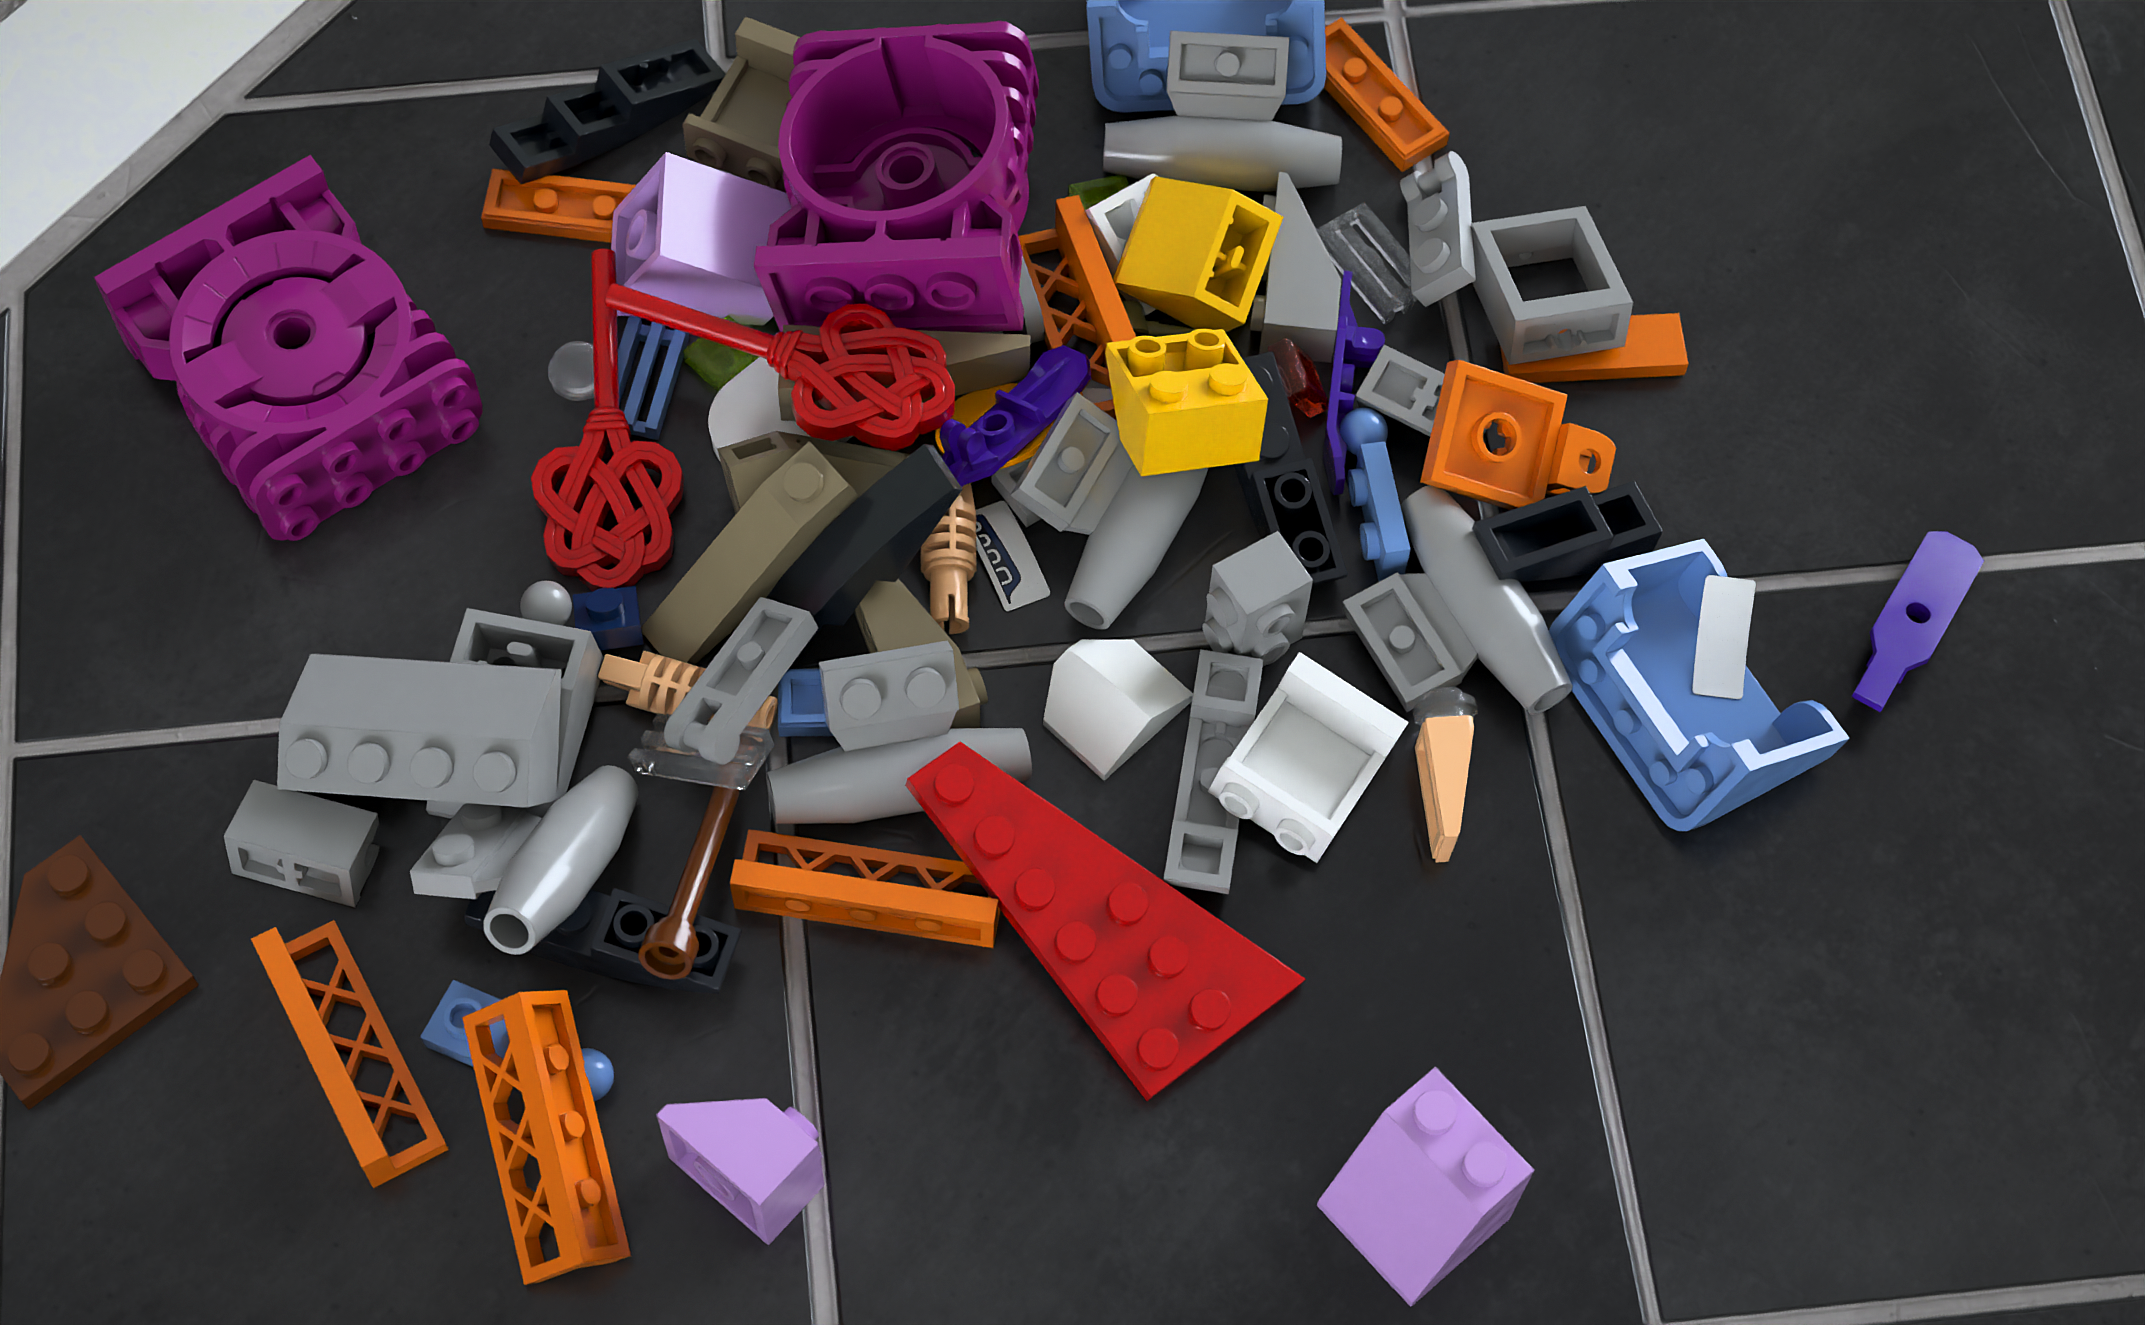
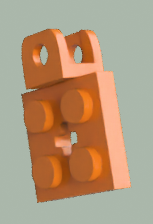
M1458 359L1447 362L1420 482L1501 508L1513 510L1544 500L1545 494L1556 496L1583 486L1587 487L1590 494L1606 490L1616 447L1612 440L1597 431L1572 423L1561 425L1567 394ZM1492 422L1498 424L1497 435L1505 438L1504 448L1493 449L1491 453L1483 442V431L1489 429ZM1593 453L1596 459V467L1592 473L1588 474V465Z

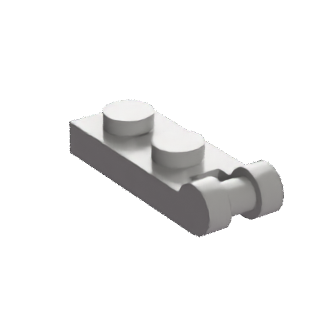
M1453 151L1434 161V168L1422 173L1417 170L1400 181L1401 191L1408 205L1411 291L1425 307L1476 280L1473 231L1471 228L1469 175L1464 162Z
M760 597L668 719L664 730L666 744L671 748L686 753L697 749L706 760L722 765L729 763L738 751L740 734L818 630V626L810 611ZM712 714H715L713 718L710 720V722L707 725H705Z

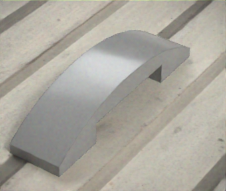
M1200 649L1163 880L1169 885L1229 894L1240 818L1228 812L1222 806L1219 799L1210 794L1208 790L1225 760L1232 755L1254 723L1264 659Z

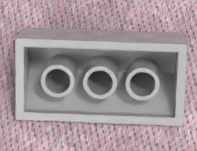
M310 654L279 723L277 789L527 808L555 801L557 798L562 669Z

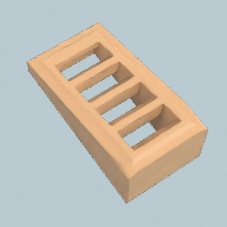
M1471 715L1425 718L1415 744L1432 859H1435L1436 863L1449 861L1460 834L1474 732L1473 716Z

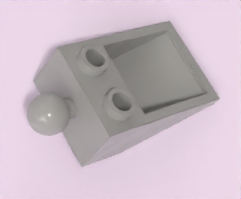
M539 581L529 586L522 595L520 611L523 618L467 608L450 662L562 669L556 798L558 800L567 792L600 683L598 674L604 657L591 631L563 626L568 621L572 611L571 598L566 589L553 581ZM427 800L426 811L429 815L452 819L464 803ZM555 801L528 807L527 811L542 818Z

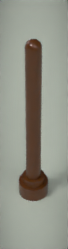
M743 730L740 734V744L735 757L721 767L667 917L660 919L647 929L639 950L638 957L642 966L648 972L660 978L672 980L683 978L690 973L699 949V942L692 925L757 746L755 735L748 730Z

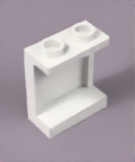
M1299 652L1286 671L1276 691L1232 755L1221 766L1208 792L1218 798L1222 806L1234 816L1250 819L1273 834L1277 842L1289 852L1305 855L1317 863L1409 722Z

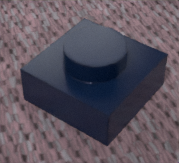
M636 585L615 589L601 588L593 592L573 595L575 628L591 631L600 651L643 645Z

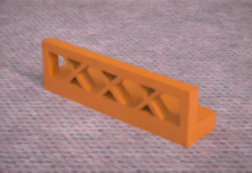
M1079 195L1057 199L1054 229L1018 236L1023 251V258L1042 312L1045 328L1044 341L1048 351L1062 345L1066 346L1073 334L1095 343L1098 348L1089 360L1090 380L1111 388L1105 355L1106 343L1132 340L1136 335ZM1059 249L1063 259L1053 272L1032 263L1029 255ZM1056 290L1079 300L1080 304L1071 316L1048 306L1047 303ZM1088 383L1085 385V387L1083 388V390L1080 392V394H1081L1082 396H1083L1082 392L1084 391V389L1086 388V386L1088 385ZM1113 399L1093 403L1117 420Z
M748 829L742 860L735 859L730 879L735 909L994 948L1000 914L998 899L991 898L989 894L987 898L949 892L963 882L980 884L962 861ZM760 851L786 854L797 868L758 863ZM803 857L812 858L815 860L807 864ZM835 862L851 864L861 878L823 873L821 871ZM867 867L878 868L879 870L872 874ZM899 872L916 874L926 888L885 881ZM932 877L943 878L944 880L937 884Z
M335 920L286 944L276 927L251 938L372 1187L375 1188L448 1151L449 1149ZM331 944L339 961L329 985L303 979L294 962ZM346 975L355 993L341 989ZM310 994L324 997L319 1010H317ZM336 1001L364 1009L366 1017L356 1041L329 1034L326 1025ZM373 1032H375L382 1048L368 1045ZM337 1049L351 1053L346 1067ZM363 1057L391 1064L394 1073L384 1098L356 1089L353 1082ZM401 1087L411 1105L396 1101ZM365 1106L379 1109L374 1124ZM391 1113L419 1120L427 1136V1139L392 1157H389L381 1140Z
M567 990L518 992L462 1017L524 1285L540 1283L577 1268L609 1264L631 1256L589 1080L585 1073L584 1059ZM503 1019L505 1020L510 1041L504 1059L495 1053L489 1025ZM513 1086L522 1092L525 1105L520 1125L511 1120L507 1104ZM529 1154L538 1160L541 1173L536 1192L527 1187L523 1172ZM544 1221L554 1228L560 1257L544 1262L539 1240Z

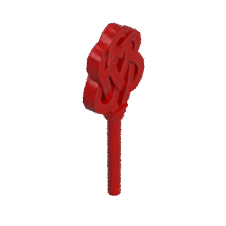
M597 249L591 253L594 409L589 413L583 427L584 435L580 446L557 447L538 461L531 476L533 494L537 506L548 518L543 537L546 554L550 563L563 575L579 577L580 581L592 591L601 588L615 589L634 586L644 574L660 570L672 557L675 537L669 517L682 499L685 479L682 468L673 452L656 442H630L631 431L624 412L619 409L617 310L605 305L608 289L612 283H616V253L611 249ZM609 440L614 455L606 465L602 458ZM645 468L653 469L661 474V484L657 489ZM566 475L557 495L554 489L555 485L561 477ZM626 482L629 483L641 505L636 511L623 488ZM592 483L593 486H592L591 490L589 491L588 495L586 496V493H587V491H588V488H589L590 484ZM585 496H586V499H585V501H584V504H583L582 509H581L580 514H579L578 512H579L580 507H581V505H582V503H583V500H584V498H585ZM609 509H611L618 524L610 531H607L602 526ZM652 533L651 541L646 544L645 538ZM569 537L572 539L571 549L567 548ZM611 563L616 565L610 570L603 569V567Z
M612 283L608 289L605 299L607 307L767 359L768 365L774 367V370L780 373L785 380L790 379L796 382L791 392L792 409L796 423L813 438L835 441L853 435L858 440L873 447L896 451L912 445L919 434H926L942 427L954 415L955 384L946 369V353L939 340L921 331L895 327L884 311L869 304H846L828 314L819 328L820 335L804 333L802 330L787 331L785 333L778 332L775 335H771L616 283ZM882 385H891V386L888 387V388H885V387L882 386ZM931 395L933 396L932 399L922 403V400L930 397ZM817 400L826 410L820 409L814 402Z

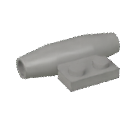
M1170 30L1166 91L1177 116L1106 123L1103 171L1140 180L1154 173L1162 178L1239 191H1276L1279 172L1288 173L1295 189L1338 184L1340 178L1342 138L1337 135L1272 121L1286 96L1289 37Z
M1078 392L1065 403L1010 496L1060 532L1065 530L1089 535L1064 605L1070 615L1082 624L1094 629L1104 630L1113 623L1155 573L1196 502L1208 468L1141 476L1120 441L1117 420Z
M1427 485L1412 493L1403 501L1400 507L1406 531L1424 573L1399 575L1397 572L1343 601L1344 614L1406 712L1462 683V679L1477 658L1529 714L1544 712L1558 704L1571 692L1573 686L1542 615L1521 583L1515 579H1498L1472 530L1475 521L1446 490Z
M948 641L819 662L826 723L830 732L841 746L766 772L769 802L775 824L859 823L924 811L905 786L907 778L960 741L1019 782L1031 779L1032 762L1027 737L1022 728H950L955 714L959 710L953 649Z
M611 765L601 766L556 800L542 818L528 812L527 807L464 803L410 870L414 894L477 899L482 892L496 890L484 919V932L489 941L501 951L509 954L526 953L577 909L618 851L638 799V787L635 780L629 773L619 767Z

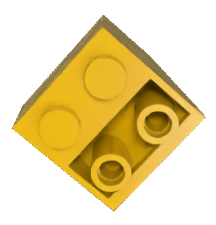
M1154 177L1149 182L1113 281L1117 289L1194 329H1224L1225 332L1245 324L1283 216L1233 189Z
M1197 329L1185 334L1160 337L1138 336L1132 340L1106 343L1105 355L1120 441L1141 476L1259 461L1268 398L1224 329Z

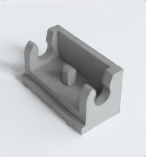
M1384 345L1359 388L1355 400L1358 401V407L1375 409L1431 436L1445 374Z
M253 780L223 836L231 872L242 877L356 907L360 899V892L379 852L378 845L370 844L379 826L378 813L298 791L278 790L276 785Z

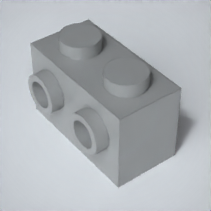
M1279 531L1212 566L1210 588L1206 596V617L1202 627L1205 638L1213 651L1264 659L1263 666L1283 656L1289 649L1290 644L1302 639L1313 579Z

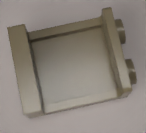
M748 17L743 19L735 33L737 57L701 117L688 114L683 122L687 156L700 164L715 169H722L747 180L787 193L784 187V170L779 157L778 140L786 104L792 99L789 92V77L794 68V45L800 37Z

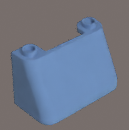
M1087 0L1092 87L1096 99L1102 106L1112 111L1174 110L1166 91L1170 30L1289 37L1286 96L1281 105L1309 102L1318 96L1325 86L1324 0Z
M1704 539L1603 564L1553 621L1549 629L1572 683V692L1660 819L1668 827L1677 831H1689L1712 822L1827 760L1850 739L1834 716L1822 704L1813 700L1794 703L1780 713L1746 665L1743 697L1741 699L1693 693L1695 653L1705 578L1708 575L1727 577L1722 563Z

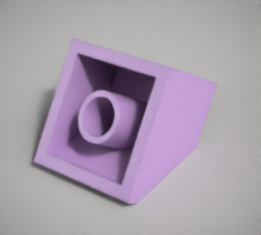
M765 1098L669 1104L657 1114L669 1159L768 1246L825 1186L821 1164L822 1154L819 1150V1143L815 1141L819 1137V1133L806 1117L792 1107H788L783 1113Z

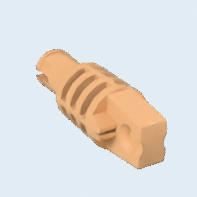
M971 483L962 487L961 493L921 546V572L930 581V615L943 630L944 621L949 619V634L962 633L969 628L967 581L971 580L977 571L976 509Z
M643 651L640 662L605 654L598 678L607 685L629 691L626 700L627 705L670 718L706 668L648 651ZM768 696L745 727V730L755 732L763 737L769 734L777 713L778 700L776 697ZM712 714L705 725H707L710 722V720L713 718L715 714Z

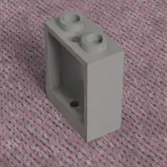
M1586 206L1471 223L1476 280L1472 283L1509 365L1625 347L1633 301ZM1573 258L1589 291L1523 302L1507 267ZM1567 329L1566 332L1558 334L1561 330Z

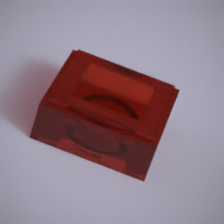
M1286 337L1268 346V351H1273L1287 399L1310 418L1327 410L1329 402L1312 358L1291 339L1288 340Z

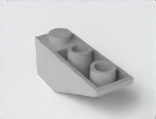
M1279 172L1276 195H1264L1263 206L1283 216V220L1260 280L1266 281L1265 295L1255 294L1253 299L1250 331L1261 332L1259 354L1273 351L1274 357L1331 363L1337 333L1341 278L1288 173Z

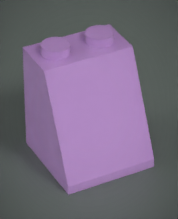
M665 152L613 211L611 250L616 253V284L738 324L765 325L773 317V313L754 269L755 253L757 246H767L770 225L791 209L787 193ZM617 310V315H618V316H633V317H637V316H634V315H631V314H628V313H625V312H622V311Z
M1434 1067L1381 1114L1318 1200L1317 1206L1407 1304L1412 1307L1510 1219L1534 1169L1449 1080Z

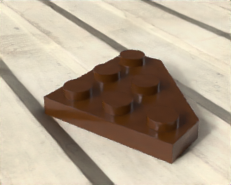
M81 835L24 874L0 977V1074L28 1110L199 986L191 972Z

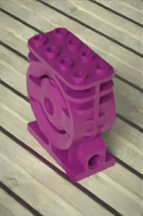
M992 21L986 23L815 31L800 37L794 45V68L789 77V92L792 99L786 104L778 140L779 157L784 170V187L791 209L770 225L767 246L756 247L754 269L780 332L783 331V325L821 326L828 314L846 304H869L884 311L895 327L912 330L947 332L1022 331L1024 308L1019 294L1023 251L1017 232L1023 223L1029 200V183L1026 170L1028 168V155L1033 150L1034 135L1032 128L1035 126L1036 121L1035 100L1038 97L1039 78L1030 43L1025 33L1008 22ZM968 147L974 150L980 157H973Z
M311 155L94 277L126 348L135 360H141L153 378L176 381L178 396L188 419L203 443L218 460L224 475L232 485L238 487L246 505L253 513L258 514L263 528L274 540L282 541L288 539L296 541L308 536L320 522L344 508H352L361 504L370 496L373 490L397 476H404L414 472L423 464L426 458L449 444H457L467 440L475 433L479 426L483 405L474 373L464 360L456 358L453 346L443 334L436 332L434 322L424 310H417L415 303L406 294L401 281L393 269L374 251L361 244L354 220L329 190L323 170ZM375 332L373 348L367 360L369 348L368 335ZM304 344L302 347L290 349L293 346Z

